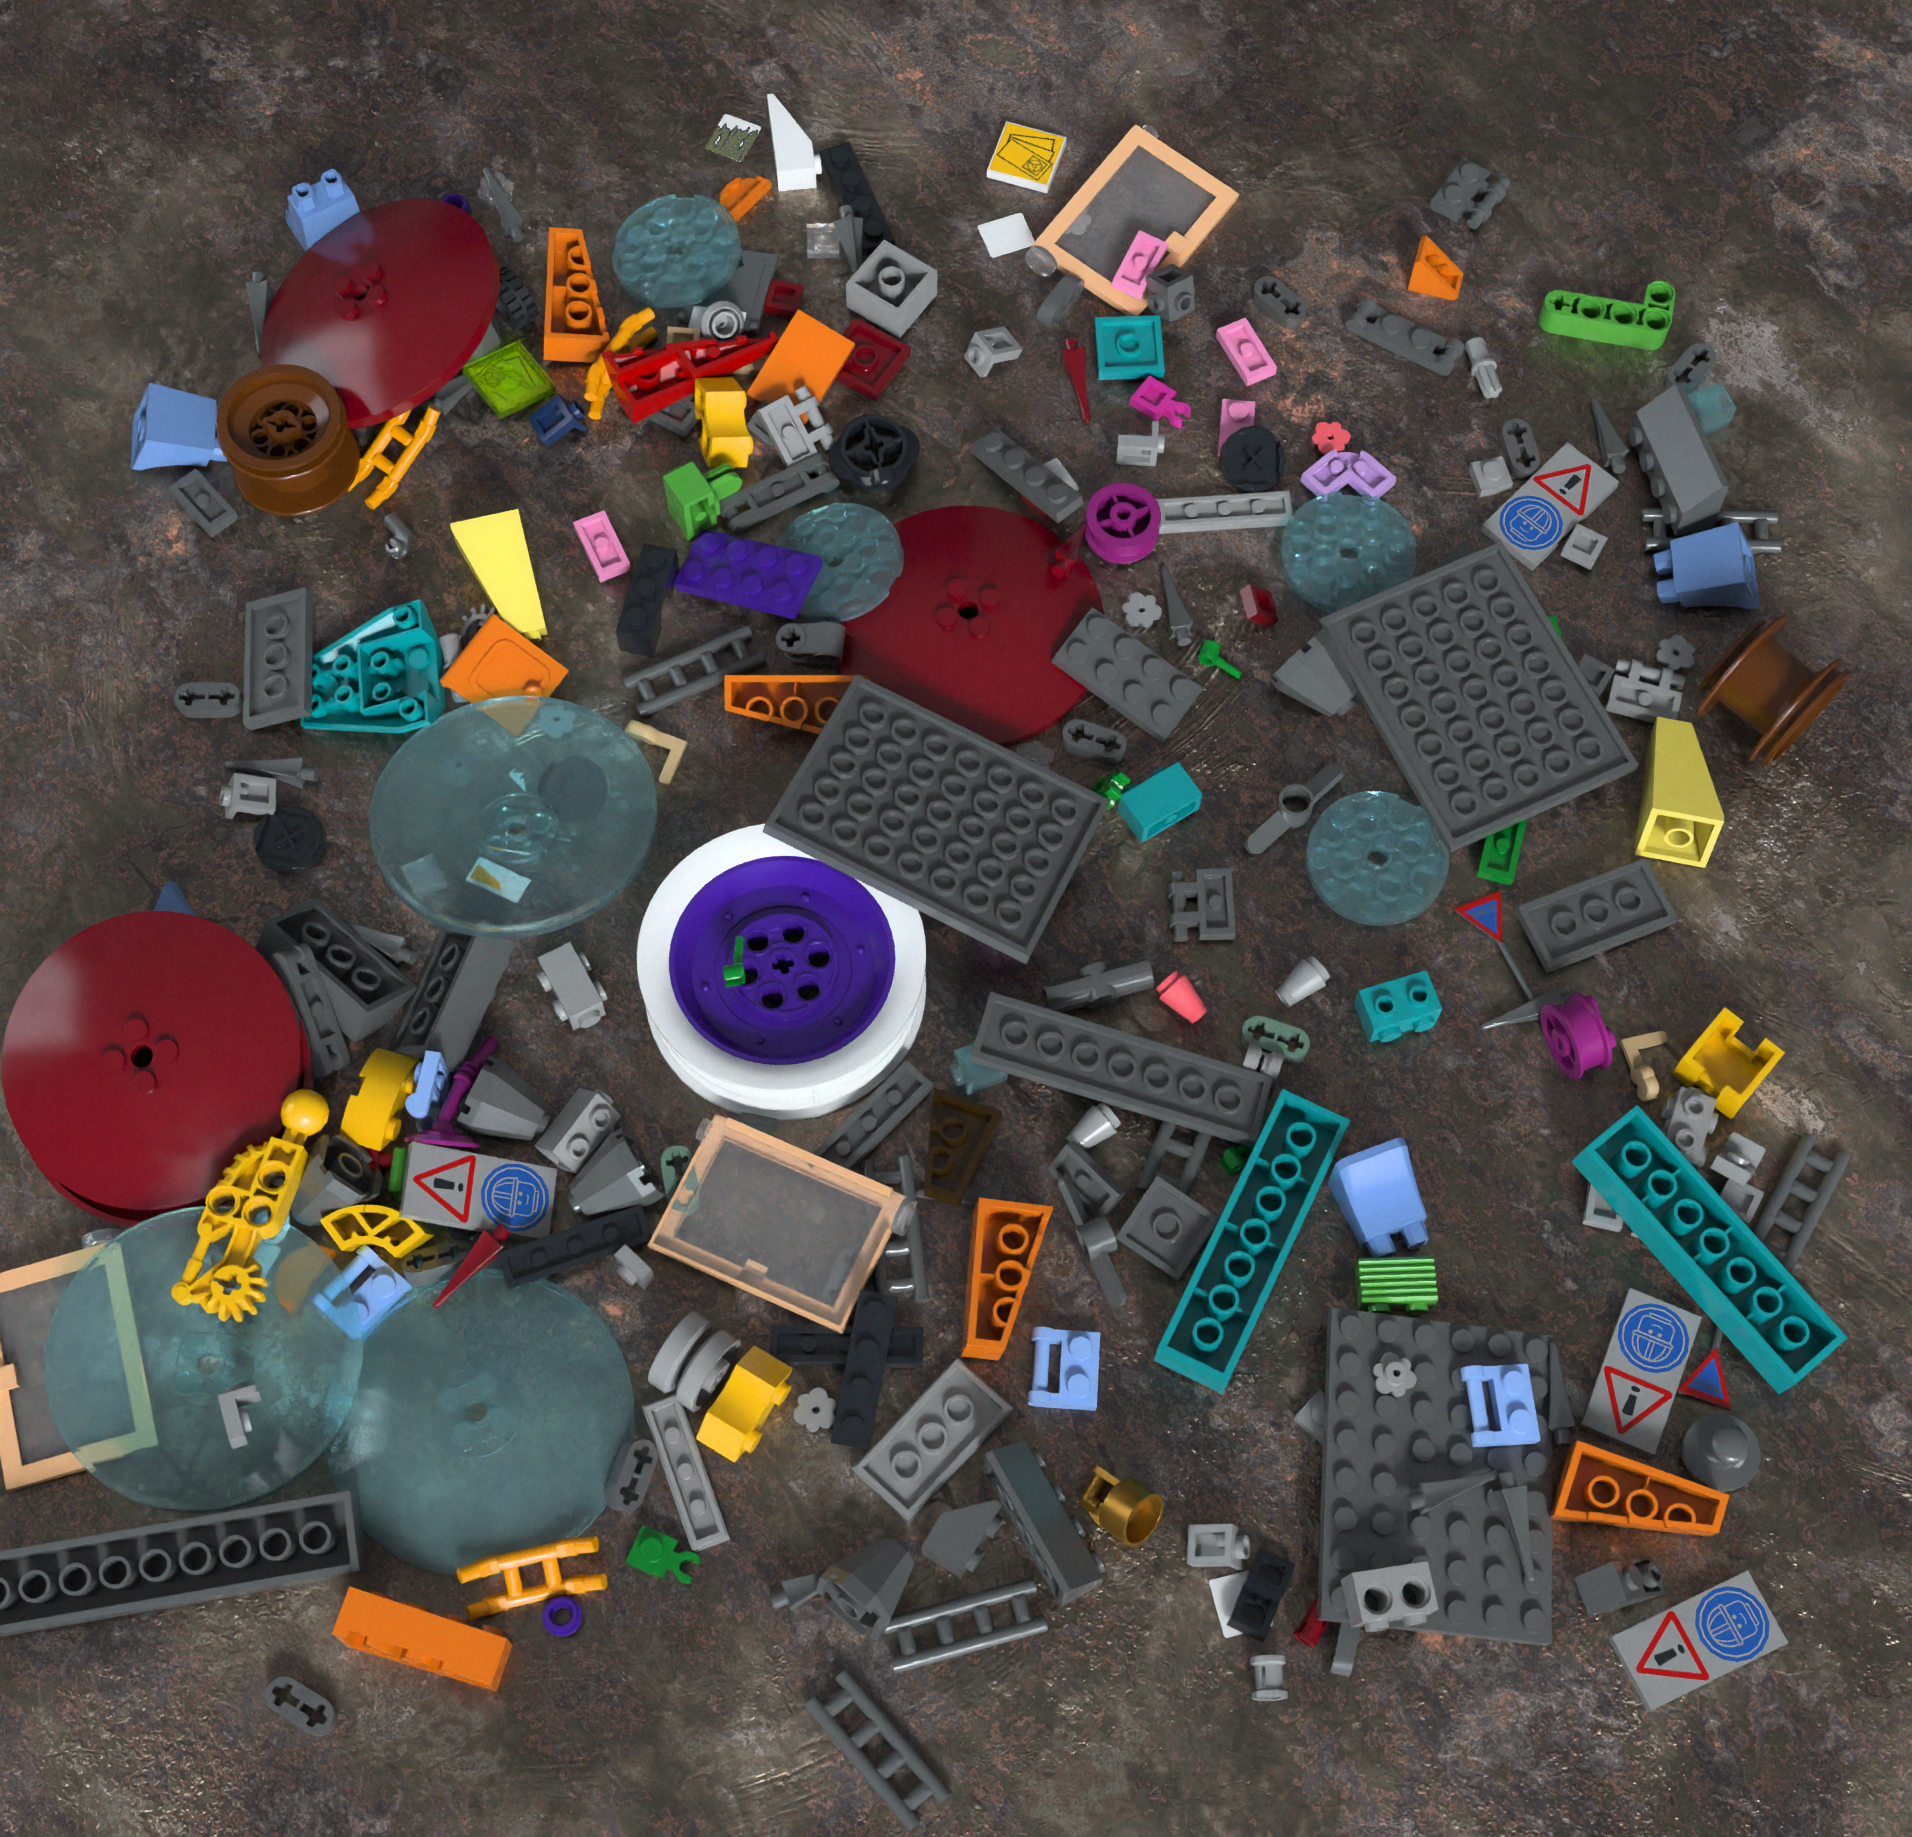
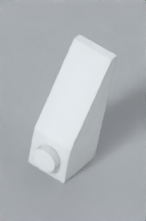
M767 94L778 190L788 191L817 188L816 174H822L820 154L814 155L812 141L774 94Z

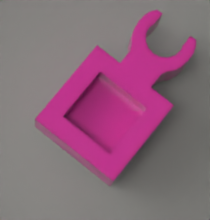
M1150 375L1130 398V406L1155 421H1158L1163 415L1176 428H1181L1183 419L1176 414L1181 413L1188 418L1191 414V407L1188 404L1175 401L1176 391Z

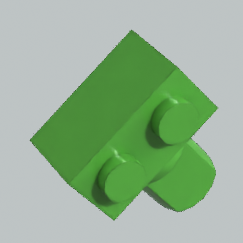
M691 461L683 466L674 467L668 474L663 476L668 512L688 542L697 538L702 528L712 530L718 527L716 516L721 514L719 501L737 492L742 485L741 478L735 473L734 468L728 462L701 474L694 462Z

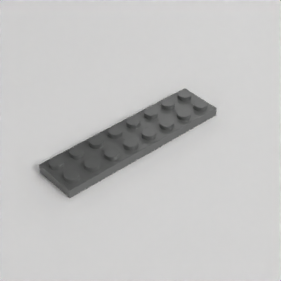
M991 991L969 1062L1252 1148H1254L1258 1139L1273 1077Z

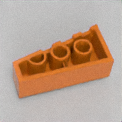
M549 227L544 360L595 363L611 341L609 332L606 329L603 309L600 306L596 282L593 279L582 229Z
M1577 1440L1569 1447L1553 1498L1550 1518L1553 1520L1712 1536L1719 1533L1730 1495Z

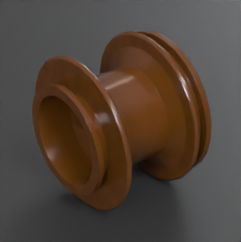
M293 364L265 366L240 378L222 398L216 420L218 443L223 455L232 465L233 478L238 490L253 506L269 514L297 517L327 508L348 491L359 470V445L351 429H347V412L341 396L328 380L319 373Z
M1787 613L1780 615L1765 629L1763 627L1766 622L1760 618L1753 623L1716 662L1697 689V692L1701 695L1708 692L1696 710L1697 717L1704 716L1721 701L1760 734L1757 745L1749 755V761H1755L1761 756L1764 758L1761 763L1764 769L1771 766L1802 735L1838 694L1853 673L1848 668L1843 672L1838 670L1843 663L1842 658L1835 659L1825 669L1815 672L1779 643L1776 638L1788 622L1789 615Z

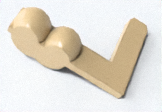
M635 720L628 721L624 734L634 739H641L648 744L670 750L659 777L660 783L670 785L688 742L662 733Z
M1662 1030L1619 1041L1631 1069V1081L1638 1086L1637 1095L1644 1102L1658 1098L1659 1083L1655 1077L1654 1070L1649 1065L1644 1064L1639 1049L1664 1044L1668 1037L1666 1032Z

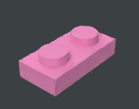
M1139 230L1113 278L1111 287L1141 300L1147 289V275L1156 271L1167 250L1168 243Z
M1246 317L1217 329V340L1246 386L1276 374L1277 366Z
M1222 399L1217 462H1219L1221 447L1230 435L1243 427L1254 426L1255 402Z
M604 510L573 522L574 530L600 583L631 571L630 562Z

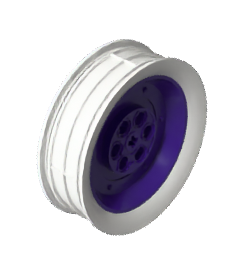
M765 824L748 826L717 837L696 849L669 873L657 889L644 915L638 937L637 973L640 990L646 1006L651 1032L662 1056L677 1076L694 1092L725 1110L756 1119L793 1121L820 1117L852 1105L870 1094L885 1082L909 1052L922 1022L926 1000V941L922 919L917 909L763 833ZM792 934H798L803 937L796 943H790L785 940ZM737 936H742L745 938L743 950L745 976L753 975L757 979L751 984L726 987L722 966L734 964L735 939ZM759 942L767 945L762 951L750 949L753 944ZM817 958H823L828 961L822 967L810 964ZM786 968L788 973L781 974L780 969ZM809 990L818 994L811 1000H805L800 997L803 992ZM771 999H777L782 1002L779 1007L774 1009L764 1005Z

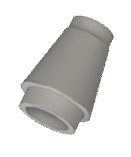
M1310 956L1306 960L1301 959L1275 993L1287 1007H1291L1294 1003L1325 987V981L1330 978V975L1315 957Z
M1101 1102L1096 1107L1092 1105L1065 1139L1068 1143L1074 1140L1086 1151L1117 1133L1115 1129L1121 1125V1122L1104 1102Z

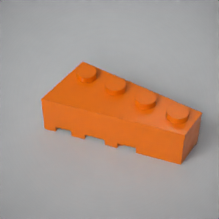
M724 675L725 711L820 734L856 675ZM859 675V676H861V677H863V678H865V679H867V680L870 681V676H868V675Z
M979 1197L972 1211L961 1345L962 1357L996 1361L1000 1359L1007 1346L1053 1206Z
M349 1586L332 1634L347 1647L497 1692L512 1648L511 1642L504 1638L505 1631L485 1624L482 1625L480 1630L466 1625L468 1620L449 1613H445L444 1617L429 1613L430 1609L412 1602H407V1605L393 1601V1598L376 1591H370L369 1593Z

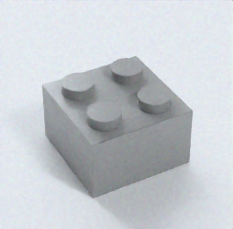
M883 240L846 283L847 308L900 339L936 297L937 270L888 241Z

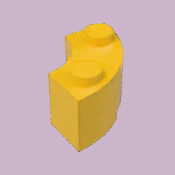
M734 377L695 378V419L702 420V434L698 440L707 466L709 468H716L728 462L733 468L747 467L748 455H751L753 452V439L747 430L744 418V409L746 407L745 391Z
M377 1048L370 1055L359 1074L361 1077L359 1094L357 1096L350 1095L339 1135L343 1134L360 1146L381 1151L392 1140L395 1141L401 1129V1119L399 1118L405 1106V1101L409 1095L416 1092L417 1084L414 1083V1075L419 1059Z
M363 1204L339 1209L319 1220L342 1251L349 1252L357 1250L362 1245H378L384 1247L394 1257L404 1258L434 1236L432 1231L421 1221L399 1218L400 1210L379 1205Z
M754 1345L736 1364L724 1389L707 1411L696 1439L734 1463L744 1451L751 1453L762 1437V1433L759 1430L774 1405L780 1406L790 1392L791 1386L787 1384V1380L793 1368Z

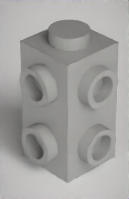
M568 942L537 958L541 971L537 972L536 975L544 991L552 990L557 1000L552 1002V1005L561 1022L568 1020L574 1031L580 1027H591L602 1016L606 1015L603 1001L607 1000V996L598 980L592 982L587 972L592 969L582 950L576 953L571 942Z
M1681 1087L1674 1098L1668 1096L1665 1101L1661 1117L1666 1118L1664 1129L1661 1131L1694 1168L1696 1166L1702 1167L1709 1151V1146L1704 1145L1707 1133L1710 1135L1713 1133L1719 1114L1713 1112L1717 1099L1709 1097L1701 1089Z
M579 1088L535 1144V1147L559 1169L577 1174L592 1157V1153L601 1141L612 1133L614 1124L621 1115L611 1106L613 1100L601 1090L595 1089L593 1092Z

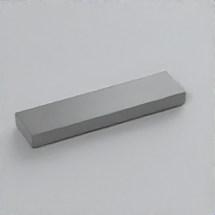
M1289 490L1156 499L1161 511L1159 534L1290 526L1293 524Z
M676 1394L642 1406L692 1552L696 1553L730 1540L683 1405L677 1402Z

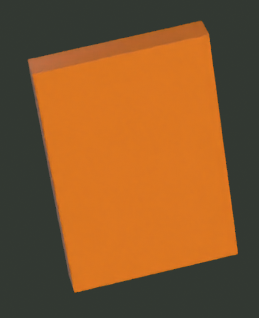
M798 309L746 394L758 403L765 400L769 404L788 395L793 405L796 406L800 404V401L794 391L806 385L811 396H816L820 404L853 351L855 343ZM803 413L799 417L804 427H806L809 419L806 413Z

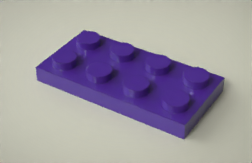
M702 528L673 584L677 591L796 619L823 566V562L820 556Z

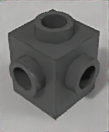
M1170 264L1147 275V303L1151 312L1171 322L1195 310V287L1192 274L1174 264Z

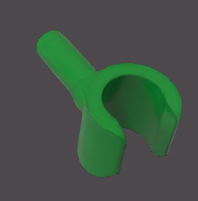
M1205 640L1198 655L1199 662L1203 666L1211 667L1215 665L1218 668L1220 667L1239 679L1243 672L1218 656L1221 646L1215 641Z
M737 936L735 939L734 964L722 966L726 987L745 983L743 967L745 938L742 936Z
M1241 1144L1237 1147H1230L1225 1151L1220 1164L1227 1175L1235 1174L1245 1167L1246 1163L1242 1155L1251 1147Z

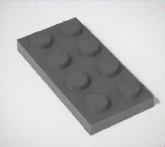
M307 587L246 602L243 725L249 730L312 715L313 593Z
M1093 607L1051 661L1162 744L1204 689Z
M1645 858L1517 906L1515 910L1546 973L1674 925L1678 919Z

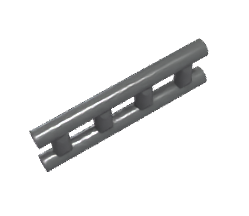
M1663 508L1641 509V521L1653 522L1654 537L1644 538V551L1671 549L1670 540L1677 539L1668 538L1667 523L1663 518ZM1720 510L1716 523H1720V527L1735 522L1753 523L1755 539H1747L1752 552L1780 553L1781 540L1769 539L1767 524L1777 523V510ZM1699 532L1689 533V534H1687V536H1688V535L1695 534V533H1699Z
M748 624L622 677L621 680L625 689L629 690L637 686L645 701L635 705L640 718L723 683L724 675H742L767 664L762 651L751 655L744 642L745 639L752 637ZM731 646L739 661L720 669L713 653ZM700 659L707 675L688 682L681 667ZM669 673L676 688L657 696L650 680Z
M1162 1120L1136 1189L1145 1194L1154 1179L1159 1176L1189 1197L1212 1135L1198 1131L1193 1145L1172 1138L1176 1124ZM1166 1151L1187 1159L1180 1178L1159 1170Z
M1808 1133L1802 1134L1752 1230L1756 1237L1790 1274L1850 1160V1157L1841 1151H1837L1831 1160L1812 1150L1816 1138ZM1804 1163L1825 1173L1817 1190L1797 1180ZM1789 1193L1809 1203L1801 1221L1780 1210ZM1773 1223L1794 1234L1785 1251L1765 1241Z
M908 1155L900 1156L897 1158L898 1169L876 1171L874 1160L861 1161V1175L883 1185L900 1184L901 1197L907 1199L898 1220L904 1219L907 1240L886 1243L873 1270L875 1293L891 1296L892 1293L913 1291L914 1302L929 1301V1292L912 1158ZM864 1201L869 1236L882 1209ZM909 1255L911 1276L889 1279L886 1257Z
M1033 1577L892 1616L884 1634L896 1632L902 1655L891 1658L895 1674L1048 1631L1044 1615L1032 1618L1026 1595L1037 1592ZM1011 1600L1017 1623L994 1629L988 1606ZM973 1610L979 1634L956 1640L950 1616ZM935 1621L941 1644L918 1651L912 1627Z
M846 1668L835 1678L842 1687L835 1696L825 1705L817 1696H814L804 1707L905 1827L911 1831L922 1821L914 1812L918 1806L930 1795H933L939 1803H942L952 1792ZM854 1701L868 1720L852 1735H849L835 1716ZM880 1732L895 1751L876 1767L861 1747ZM906 1763L921 1782L903 1798L887 1779Z

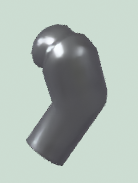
M391 512L384 518V524L392 532L393 537L389 539L391 541L390 544L386 543L385 549L389 555L399 559L409 553L414 533L397 512Z

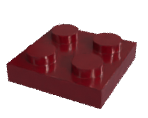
M855 318L842 335L854 342L855 347L835 380L876 401L910 357L911 347Z

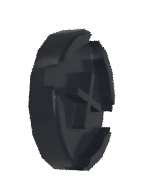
M1250 426L1239 429L1226 439L1221 447L1219 463L1221 473L1228 484L1239 492L1255 493L1265 492L1280 480L1284 474L1286 457L1280 441H1276L1270 431L1257 426Z
M285 806L278 808V811L274 812L273 815L267 814L261 819L254 832L253 844L259 860L267 869L278 874L294 875L307 871L319 861L325 851L327 838L322 823L313 812L300 806Z

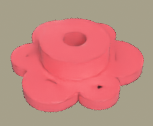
M1320 422L1315 427L1312 442L1318 445L1319 452L1324 455L1335 449L1339 453L1344 451L1345 444L1350 441V433L1345 429H1341V424L1338 422H1332L1331 424Z

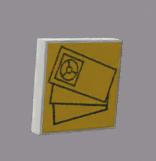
M1006 121L988 166L987 177L1048 193L1065 149L1067 137Z

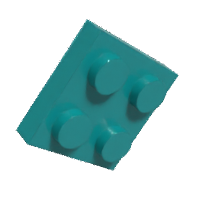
M1160 315L1095 317L1094 330L1098 380L1145 379L1149 375L1153 378H1164L1165 367Z

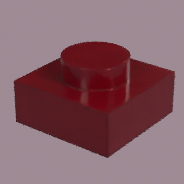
M772 279L764 303V312L793 318L800 308L804 295V285Z
M1252 584L1240 590L1243 601L1242 610L1247 620L1268 628L1279 622L1270 591Z

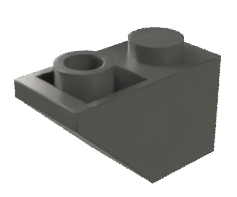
M991 1500L941 1513L921 1546V1555L961 1579L966 1570L973 1573L984 1555V1551L979 1549L986 1536L993 1539L1004 1521V1518L999 1515L1002 1503L997 1500Z
M1652 1556L1612 1561L1574 1577L1588 1616L1608 1613L1666 1594L1662 1584V1572L1654 1563Z

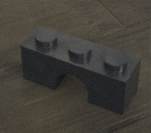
M643 543L616 629L620 651L654 657L662 630L661 613L665 598H672L675 588L673 582L680 571L676 549Z

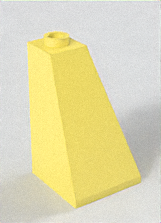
M518 509L450 523L458 549L492 606L497 609L498 616L500 615L503 622L530 642L537 643L541 641V636L548 635Z
M1657 717L1648 739L1635 855L1705 868L1724 823V814L1692 723Z

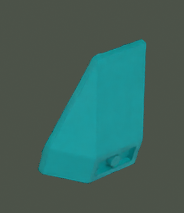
M421 599L388 608L312 656V715L301 718V727L317 730L404 733L434 723L446 708L445 687L439 682L444 675L443 659L439 639L424 602Z

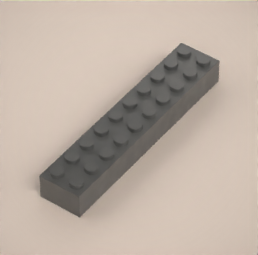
M349 1490L0 1551V1637L368 1573L359 1493Z

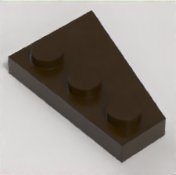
M934 1088L924 1196L959 1208L1001 1123L1002 1111Z

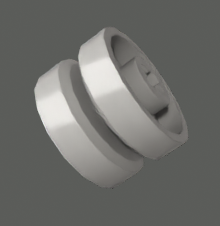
M697 1311L690 1312L674 1328L658 1352L648 1375L649 1383L664 1393L677 1388V1402L692 1412L698 1411L719 1388L733 1366L741 1346L740 1339L725 1329L712 1334V1321Z

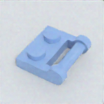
M426 1050L423 1062H418L415 1069L414 1083L417 1084L416 1092L409 1095L405 1101L408 1113L417 1120L416 1128L418 1132L432 1129V1123L437 1122V1116L449 1093L452 1077L440 1052Z
M367 1245L360 1246L356 1250L358 1255L321 1293L317 1291L310 1298L324 1314L359 1345H362L414 1290L403 1277ZM368 1265L375 1270L340 1309L332 1304Z
M1033 1327L1031 1340L1035 1342L1032 1391L1028 1392V1405L1096 1411L1100 1332ZM1050 1344L1061 1345L1059 1393L1048 1392Z
M1528 1364L1473 1365L1460 1369L1461 1380L1466 1382L1474 1429V1433L1471 1434L1473 1447L1535 1444L1541 1440ZM1482 1381H1488L1496 1427L1495 1432L1489 1429Z

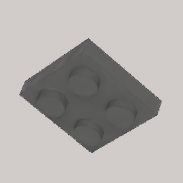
M1157 1176L1115 1238L1179 1281L1220 1218Z

